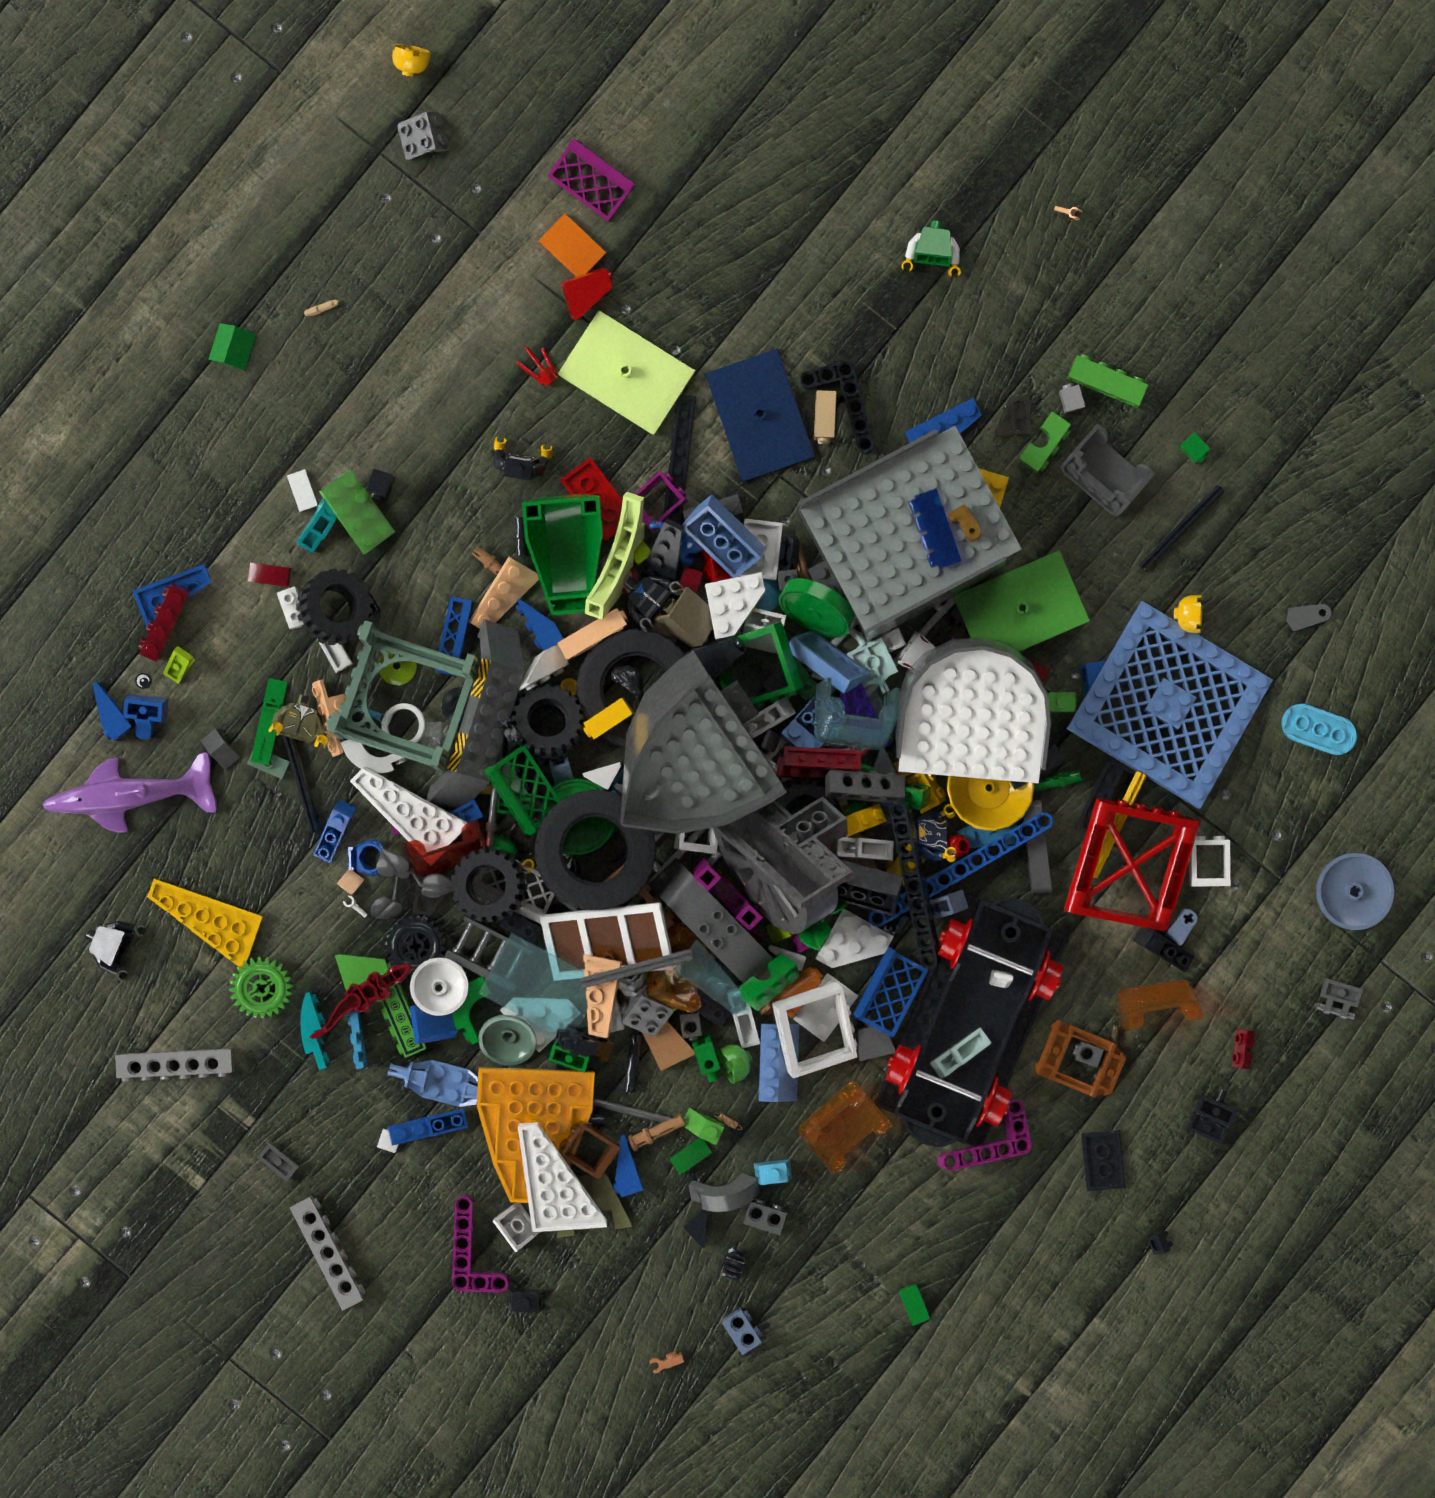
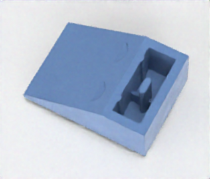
M818 691L782 731L780 738L791 747L822 748L848 715Z

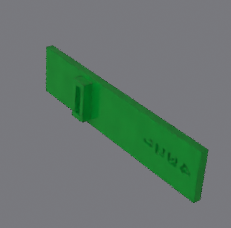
M268 679L250 762L270 765L276 733L275 729L271 732L268 730L272 725L273 715L283 706L288 684L286 681Z

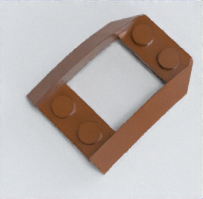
M1059 1020L1049 1026L1052 1028V1031L1039 1062H1035L1036 1074L1094 1098L1100 1095L1112 1094L1126 1060L1117 1044ZM1072 1036L1107 1050L1093 1086L1058 1072Z

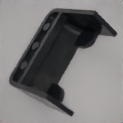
M1109 761L1104 764L1078 818L1077 825L1084 833L1087 831L1096 798L1110 800L1116 786L1128 789L1137 771L1116 761ZM1146 777L1144 782H1147L1153 786H1159L1157 783L1153 782L1152 780ZM1114 843L1113 847L1119 850L1117 844Z

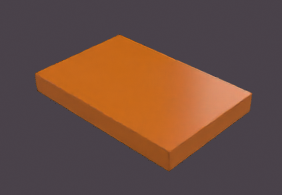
M565 213L538 240L575 277L588 273L606 255V252Z

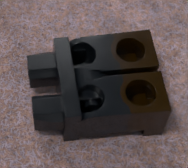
M567 1024L566 1030L557 1029L555 1040L561 1042V1049L569 1051L573 1057H578L579 1054L583 1057L597 1055L601 1061L609 1062L613 1043L609 1037L604 1038L588 1034V1027H574Z

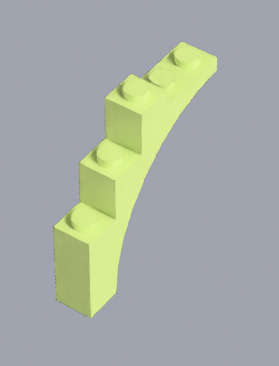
M626 492L623 496L620 521L610 554L599 579L586 598L585 614L603 620L622 594L623 579L633 567L634 551L644 539L645 523L642 522L644 497Z

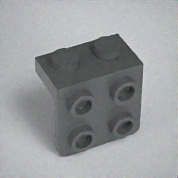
M424 112L400 122L397 126L407 160H412L431 151L444 152L449 150L448 139L443 128V120L438 112Z
M646 989L637 996H629L626 1002L624 1001L621 1004L619 1012L622 1024L650 1036H656L672 1015L673 1008L648 997Z

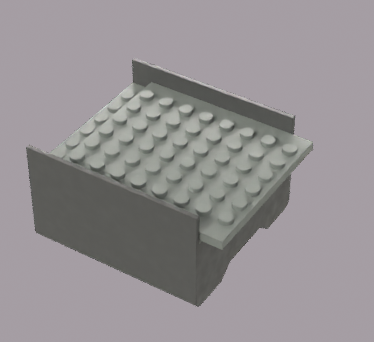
M956 426L939 435L937 429L798 502L799 515L824 560L808 569L809 575L813 581L833 589L850 604L855 614V620L867 642L1003 571L1007 561L1006 558L1022 550ZM963 504L966 505L981 528L980 539L976 542L967 541L964 537V531L956 521L952 524L948 519V514Z

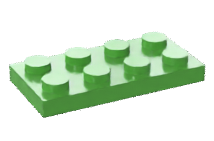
M351 469L319 491L363 554L368 553L395 533Z

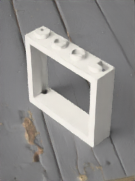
M837 982L772 1003L786 1069L792 1078L857 1058L856 1049L858 1044L853 1038L855 1030L849 1019L851 1011L845 1000L847 994L844 987H841ZM834 995L844 1048L797 1063L786 1010Z

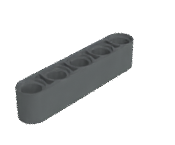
M1040 800L1032 801L1022 818L1023 823L1042 813ZM1041 816L1039 824L1044 827L1043 816ZM1029 825L1023 827L1024 835L1031 836L1033 828ZM1044 831L1025 842L1032 895L1052 893Z

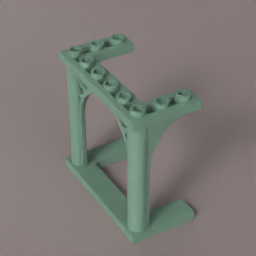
M364 621V624L360 625L357 633L359 640L364 644L363 649H360L358 652V665L352 670L351 678L353 679L351 685L346 687L345 696L347 697L345 702L341 703L338 714L333 712L332 717L329 716L327 719V731L337 739L344 740L346 738L432 766L437 771L444 773L451 757L480 661L471 654H467L466 660L386 635L380 632L372 622ZM377 651L381 652L384 656L382 664H377L374 661V653ZM387 651L390 652V655L395 654V657L393 659H389ZM410 661L466 678L443 747L436 746L433 749L390 735L374 723L368 711L367 694L372 680L383 668L396 662ZM370 662L375 666L373 672L368 671V669H371ZM364 683L367 684L366 688H362ZM361 700L362 706L355 708L359 704L357 701ZM355 713H365V718L362 721H352ZM367 722L370 723V729H368L366 726L364 728H361V726H364Z

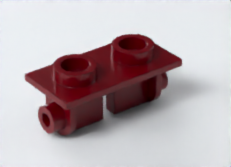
M1237 1029L1234 1038L1235 1047L1232 1054V1067L1249 1069V1066H1251L1253 1052H1248L1247 1048H1254L1256 1036L1254 1031Z

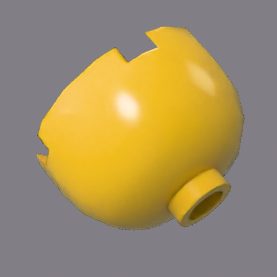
M394 44L392 52L393 63L397 69L402 71V75L413 77L414 73H421L428 67L431 57L430 51L416 46L405 47V44Z
M1202 595L1186 596L1179 602L1178 608H1174V619H1178L1179 627L1189 633H1201V629L1197 628L1202 626L1201 602H1198V600H1202Z

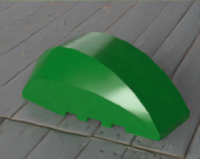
M574 494L550 496L522 502L525 541L551 614L585 613L586 598L595 585L603 535L599 495Z

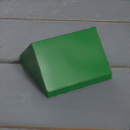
M220 323L208 360L246 371L257 335L237 326Z

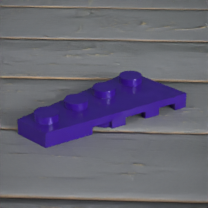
M862 683L846 693L840 691L844 713L848 715L846 723L849 736L876 741L877 743L869 750L891 745L875 714L873 706H871Z

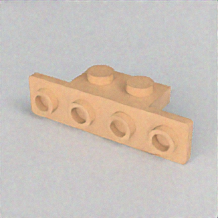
M318 680L312 683V693L316 697L317 710L323 721V731L328 738V749L334 757L343 754L340 739L335 738L327 731L326 722L329 716L332 717L333 712L338 714L340 705L345 702L346 696L341 694L328 698L323 680Z

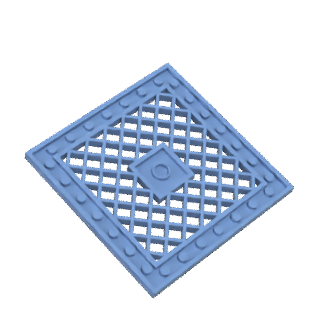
M1141 601L1067 729L1135 771L1145 774L1148 779L1200 809L1273 680L1200 635L1182 630L1177 621ZM1155 635L1157 644L1149 645L1147 636ZM1160 636L1168 641L1162 642ZM1142 639L1144 646L1137 648L1138 644ZM1171 645L1173 654L1165 655L1163 646ZM1177 646L1183 649L1184 651L1178 652ZM1158 647L1161 656L1153 658L1150 649ZM1146 650L1148 659L1140 661L1138 652ZM1133 655L1135 662L1127 664ZM1188 655L1190 663L1182 665L1180 656ZM1193 656L1201 661L1195 662ZM1175 657L1177 666L1169 668L1167 659ZM1162 660L1164 669L1156 671L1154 662ZM1149 663L1151 672L1143 674L1141 665ZM1204 664L1206 673L1198 675L1196 666ZM1136 666L1139 675L1131 677L1128 668ZM1210 666L1218 671L1211 672ZM1191 667L1193 676L1186 678L1183 669ZM1124 670L1126 678L1119 679ZM1178 670L1181 679L1173 681L1170 672ZM1166 673L1167 679L1163 678L1159 682L1158 675ZM1220 674L1223 683L1215 685L1212 676ZM1153 676L1155 685L1147 687L1145 678ZM1226 676L1234 681L1227 682ZM1208 677L1210 686L1202 688L1200 679ZM1140 679L1142 688L1134 690L1132 681ZM1195 680L1197 689L1189 691L1187 682ZM1127 682L1130 691L1122 693L1119 684ZM1182 683L1184 689L1180 688L1175 684ZM1237 684L1239 693L1231 695L1229 686ZM1115 686L1117 694L1109 695ZM1224 687L1226 696L1218 698L1216 689ZM1156 689L1153 696L1150 698L1149 690ZM1211 690L1214 699L1206 701L1203 692ZM1144 692L1146 701L1138 703L1136 693ZM1199 693L1201 702L1194 703L1197 697L1192 694ZM1131 695L1133 704L1125 706L1123 696ZM1240 697L1237 704L1234 706L1233 699ZM1118 698L1120 707L1112 709L1110 699ZM1228 700L1230 709L1222 711L1220 702ZM1106 702L1108 710L1100 711ZM1215 703L1217 712L1209 714L1207 705ZM1147 705L1144 712L1148 714L1142 716L1139 706ZM1202 706L1205 715L1197 717L1194 708ZM1135 708L1137 717L1129 719L1126 709ZM1190 710L1192 718L1185 719ZM1122 711L1124 720L1116 722L1113 712ZM1231 713L1225 722L1224 714ZM1109 714L1111 723L1103 725L1101 715ZM1219 716L1221 725L1213 727L1211 717ZM1151 718L1153 727L1145 729L1143 719ZM1157 719L1164 724L1158 726ZM1206 719L1208 728L1200 730L1198 720ZM1138 721L1141 730L1132 731L1130 722ZM1193 722L1196 731L1188 733L1185 723ZM1126 724L1128 733L1119 734L1117 725ZM1181 726L1183 734L1175 736L1173 729L1177 731ZM1113 727L1114 733L1106 728ZM1168 728L1170 737L1162 739L1159 729ZM1222 729L1218 737L1216 738L1214 730ZM1155 731L1157 740L1149 742L1147 732ZM1210 732L1212 741L1204 743L1202 733ZM1142 734L1144 743L1136 745L1134 735ZM1197 735L1199 744L1191 746L1189 736ZM1129 737L1131 743L1124 740L1123 738ZM1184 738L1186 747L1178 748L1176 739ZM1171 741L1174 750L1165 751L1163 742ZM1159 744L1161 753L1153 755L1150 745ZM1213 745L1207 754L1205 746ZM1146 747L1147 753L1139 748ZM1201 748L1203 757L1195 759L1192 749ZM1188 751L1190 760L1182 762L1180 752ZM1175 754L1177 763L1169 765L1167 755ZM1162 757L1164 763L1157 760L1156 758ZM1204 761L1198 770L1196 762ZM1192 764L1194 773L1186 775L1183 765ZM1179 767L1180 773L1172 768Z

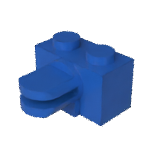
M130 694L124 699L123 718L135 719V734L138 738H150L154 734L155 721L162 722L167 717L168 698Z

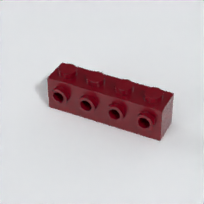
M173 582L170 587L166 586L162 597H165L162 604L158 603L154 614L157 616L154 622L150 620L146 631L149 632L147 638L142 637L138 646L141 649L139 655L157 662L190 590Z

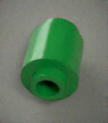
M504 834L500 836L495 835L494 846H491V848L506 851L509 855L513 856L517 853L519 848L516 847L513 841Z

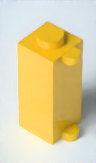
M622 697L584 722L585 727L583 729L589 738L593 737V739H596L633 715L634 712L629 703Z

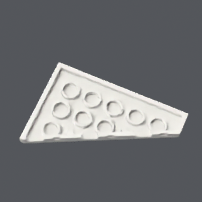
M538 1122L519 1123L518 1131L532 1231L543 1232L607 1227V1219Z

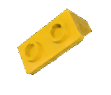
M915 773L905 779L906 786L911 783H917L931 787L928 805L920 810L921 814L946 801L945 792L939 787L935 774Z

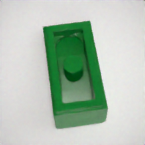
M698 1138L670 1157V1161L681 1175L711 1154L712 1151L702 1138Z
M916 1283L898 1290L912 1326L930 1319Z

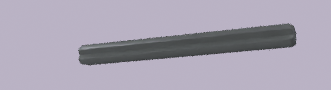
M691 949L582 977L581 985L583 988L686 962L694 958Z

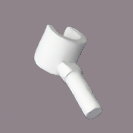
M348 896L352 899V904L348 905L345 901H343V904L346 907L353 908L365 918L368 914L356 904L357 901L354 897Z

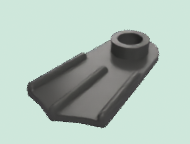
M1325 604L1288 608L1286 622L1293 631L1327 621L1331 617V609ZM1321 609L1326 611L1323 617L1319 615Z

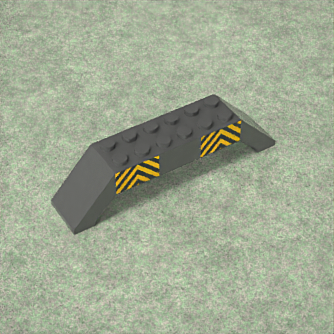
M483 619L478 634L481 648L480 665L447 769L434 784H431L426 799L436 806L452 811L472 801L490 783L484 770L496 764L504 738L498 721L501 718L504 722L507 719L506 715L511 716L525 672L518 630Z

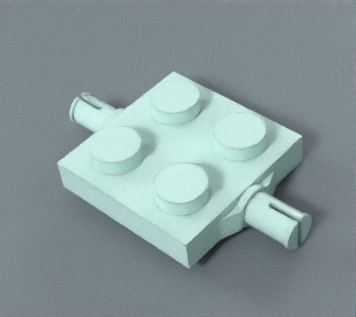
M859 632V635L858 633L855 634L859 646L847 653V656L870 672V675L862 682L863 687L879 684L882 694L890 691L885 680L890 675L898 672L882 637L866 642L862 632Z

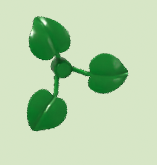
M838 901L835 910L830 914L838 913L847 903ZM825 917L821 919V923L816 922L799 933L801 942L818 951H821L823 944L831 933L830 926L825 924Z

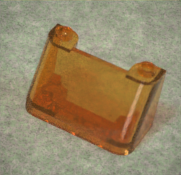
M679 923L667 929L672 954L691 949L694 958L686 962L674 964L675 967L673 969L649 971L647 976L648 997L672 1008L693 1013L701 1006L700 996L696 992L705 965L711 959L714 960L716 955L688 926Z
M1187 980L1124 988L1117 994L1116 1000L1120 1025L1126 1031L1140 1028L1144 1023L1143 1012L1176 1007V1010H1181L1183 1016L1188 1020L1203 1019L1202 1009L1193 986Z
M851 1082L805 1120L798 1128V1133L835 1175L845 1167L846 1159L844 1155L872 1131L875 1134H883L893 1124L856 1082Z

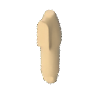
M335 299L318 306H313L305 310L304 314L305 316L320 314L337 306L339 301Z

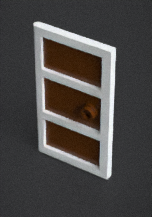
M661 903L540 915L554 980L585 977L584 954L622 961L621 967L672 954ZM670 965L652 971L673 969L675 965Z

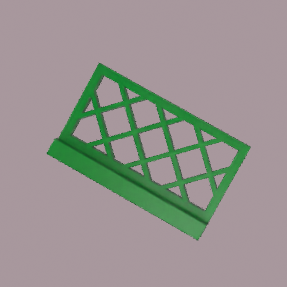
M525 745L517 748L494 766L484 770L513 817L527 835L531 836L535 833L545 818V813H549L546 810L548 799L554 800L556 804L560 802V799ZM522 751L526 756L525 765L515 763L517 755ZM504 764L511 765L509 776L503 775L499 770ZM515 766L524 767L522 778L513 777ZM528 768L536 771L535 781L526 779ZM512 779L521 780L519 792L512 790ZM525 781L534 783L532 794L523 792ZM538 784L545 785V796L536 795ZM522 795L532 796L530 807L522 805ZM535 797L544 798L542 809L533 808ZM533 810L542 812L541 819L536 823L531 819Z

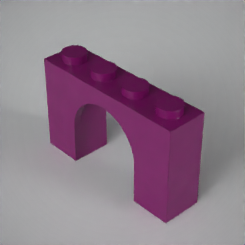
M705 857L691 870L694 879L707 891L710 890L748 931L763 918L753 904Z

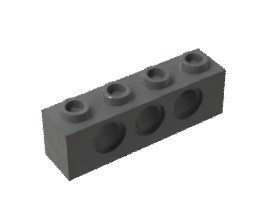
M830 770L825 775V798L894 803L898 799L905 798V776L894 772L880 774L878 771L864 773L861 770ZM843 780L847 781L850 787L845 786ZM862 782H865L868 785V788H865L862 785ZM880 783L884 784L887 789H883Z

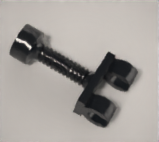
M506 715L507 719L503 722L500 718L498 723L500 730L507 739V743L504 745V754L508 756L519 748L518 744L522 742V735L519 730H515L512 725L513 721Z

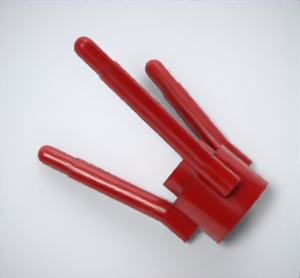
M526 346L525 350L541 370L539 373L540 377L521 362L517 361V365L536 379L540 385L544 384L548 387L558 379L556 375L558 372L553 367L544 348H541V351L549 368H544L529 347Z

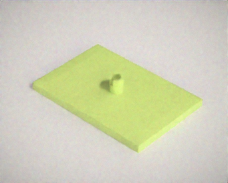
M598 310L558 372V376L654 436L694 375L695 370Z

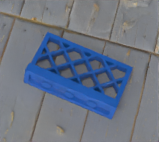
M888 947L851 1017L893 1038L928 969ZM895 958L903 961L905 969L895 972L893 967ZM916 968L922 974L919 979L912 981L909 970ZM906 971L909 982L899 985L896 974ZM893 975L896 986L886 988L884 983L885 977ZM910 984L912 993L910 996L903 998L900 987ZM897 988L900 999L890 1002L887 991ZM884 992L887 1003L877 1005L876 995ZM901 1001L903 1011L894 1015L891 1004ZM888 1005L891 1016L881 1019L878 1008ZM876 1009L878 1020L870 1021L865 1016L869 1010ZM893 1019L895 1026L892 1032L884 1028L883 1020Z

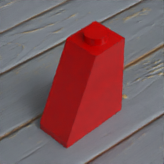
M601 268L560 282L573 320L579 319L612 288L611 282H613V277L610 271Z

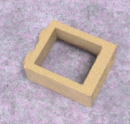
M817 390L814 441H818V444L828 445L830 441L833 442L836 391Z

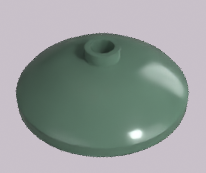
M495 1016L486 1021L479 1032L478 1040L482 1052L491 1061L501 1065H517L525 1062L531 1057L536 1047V1035L533 1028L525 1020L517 1016Z

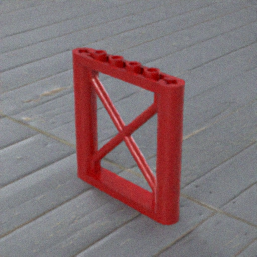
M1096 798L1064 910L1073 914L1168 931L1201 821L1182 816L1180 812L1170 810L1168 813L1159 807L1146 808V805L1135 803L1134 806L1129 805V802L1118 799V802ZM1116 814H1122L1175 825L1171 836L1136 859H1133L1114 821ZM1107 829H1109L1127 864L1091 887ZM1174 843L1156 902L1138 866ZM1131 871L1151 908L1148 916L1093 906L1090 905L1093 895Z

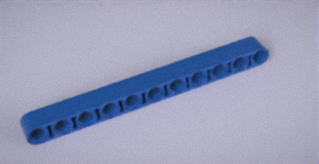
M1045 812L1040 813L928 878L926 883L931 884L933 887L929 898L1049 829L1053 824L1052 816ZM1043 815L1048 816L1050 819V823L1046 827L1039 824V818ZM1025 825L1033 828L1031 836L1023 835L1022 828ZM1008 835L1016 837V844L1014 846L1006 844L1005 839ZM991 845L999 847L1000 852L998 855L993 856L989 853ZM979 854L982 856L983 862L981 865L973 864L972 858L974 855ZM958 864H963L966 867L964 875L956 873L955 869ZM941 874L949 876L950 881L948 884L943 885L939 882ZM906 892L899 897L898 905L900 910L895 916L873 910L869 915L871 925L880 927L910 910L909 904L906 901ZM916 899L917 905L922 903L920 899ZM874 913L882 914L883 921L881 923L873 921Z

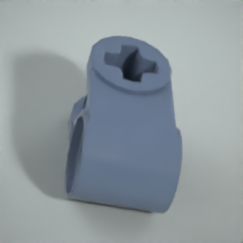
M1190 909L1182 910L1170 924L1169 930L1164 933V936L1178 946H1181L1196 924L1197 915ZM1191 913L1192 921L1184 923L1185 918L1183 916Z

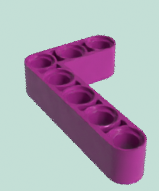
M1018 1099L1009 1100L1008 1104H1015V1110L1011 1112L1009 1107L1007 1114L1003 1115L1006 1139L943 1152L938 1156V1166L944 1170H957L1027 1154L1031 1150V1140L1022 1101ZM1015 1122H1018L1019 1128L1017 1131L1014 1130ZM1019 1141L1023 1144L1021 1150L1017 1147ZM1001 1145L1005 1147L1003 1154L999 1151ZM983 1149L987 1150V1156L985 1158L982 1157ZM965 1153L969 1154V1160L967 1162L964 1161ZM947 1157L951 1158V1164L949 1166L946 1165Z
M461 1195L455 1203L453 1287L458 1291L503 1292L509 1285V1278L506 1274L471 1272L474 1201L469 1195ZM460 1200H468L470 1204L469 1208H461L459 1204ZM460 1219L468 1220L469 1226L467 1228L460 1227ZM458 1239H467L468 1246H459ZM464 1257L467 1260V1265L464 1267L458 1265L457 1259ZM458 1277H464L467 1280V1284L460 1286L457 1283ZM478 1277L484 1278L486 1285L478 1286L476 1279ZM497 1278L504 1279L505 1286H496L495 1280Z

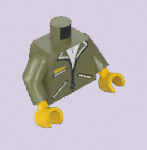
M299 695L297 704L290 703L287 706H283L273 715L272 725L268 731L271 732L275 729L277 736L280 734L307 743L313 742L316 739L314 746L318 747L319 743H322L323 748L326 747L328 738L324 735L320 717L317 715V710L308 708L310 701L308 696Z

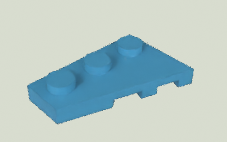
M1015 823L1009 828L996 831L976 829L969 825L956 832L957 835H963L968 839L970 848H979L1016 828L1017 824ZM1008 835L1005 839L1006 844H1016V837Z

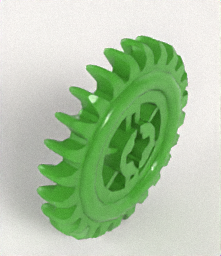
M258 956V960L255 962L251 957L250 964L243 961L244 968L237 966L239 974L232 973L236 980H230V983L235 985L229 988V991L235 992V994L231 995V999H237L234 1005H241L240 1012L245 1009L247 1010L246 1016L252 1012L253 1018L260 1014L261 1018L264 1019L265 1013H267L271 1018L272 1011L279 1014L278 1007L285 1009L283 1002H290L286 996L292 995V992L287 990L293 987V984L287 983L291 980V976L285 977L288 970L281 971L282 963L275 966L276 959L269 963V957L267 956L265 961L262 962L261 957ZM259 974V978L255 979L254 982L250 981L253 976ZM261 974H265V975L269 976L270 978H269V979H266V978L262 977ZM249 983L253 986L252 990L247 992V984ZM259 983H260L261 985H264V984H265V987H264V990H263V991H262V989H258V990H257ZM275 984V992L270 990V986ZM268 993L273 995L270 999L263 1001V997ZM258 996L261 997V1001H256L252 998Z

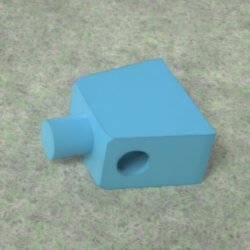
M790 1159L754 1163L755 1177L758 1178V1184L760 1185L789 1182L792 1179Z

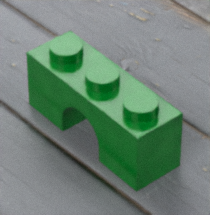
M782 953L767 964L771 978L758 980L752 976L739 987L742 1000L757 1011L766 1006L774 997L781 994L785 988L800 977L797 964Z

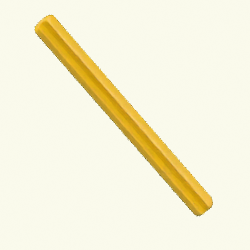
M1139 771L1135 773L1123 800L1129 802V805L1134 804L1146 779V775ZM1116 814L1114 824L1119 833L1127 815ZM1109 829L1105 836L1094 878H1098L1115 843Z

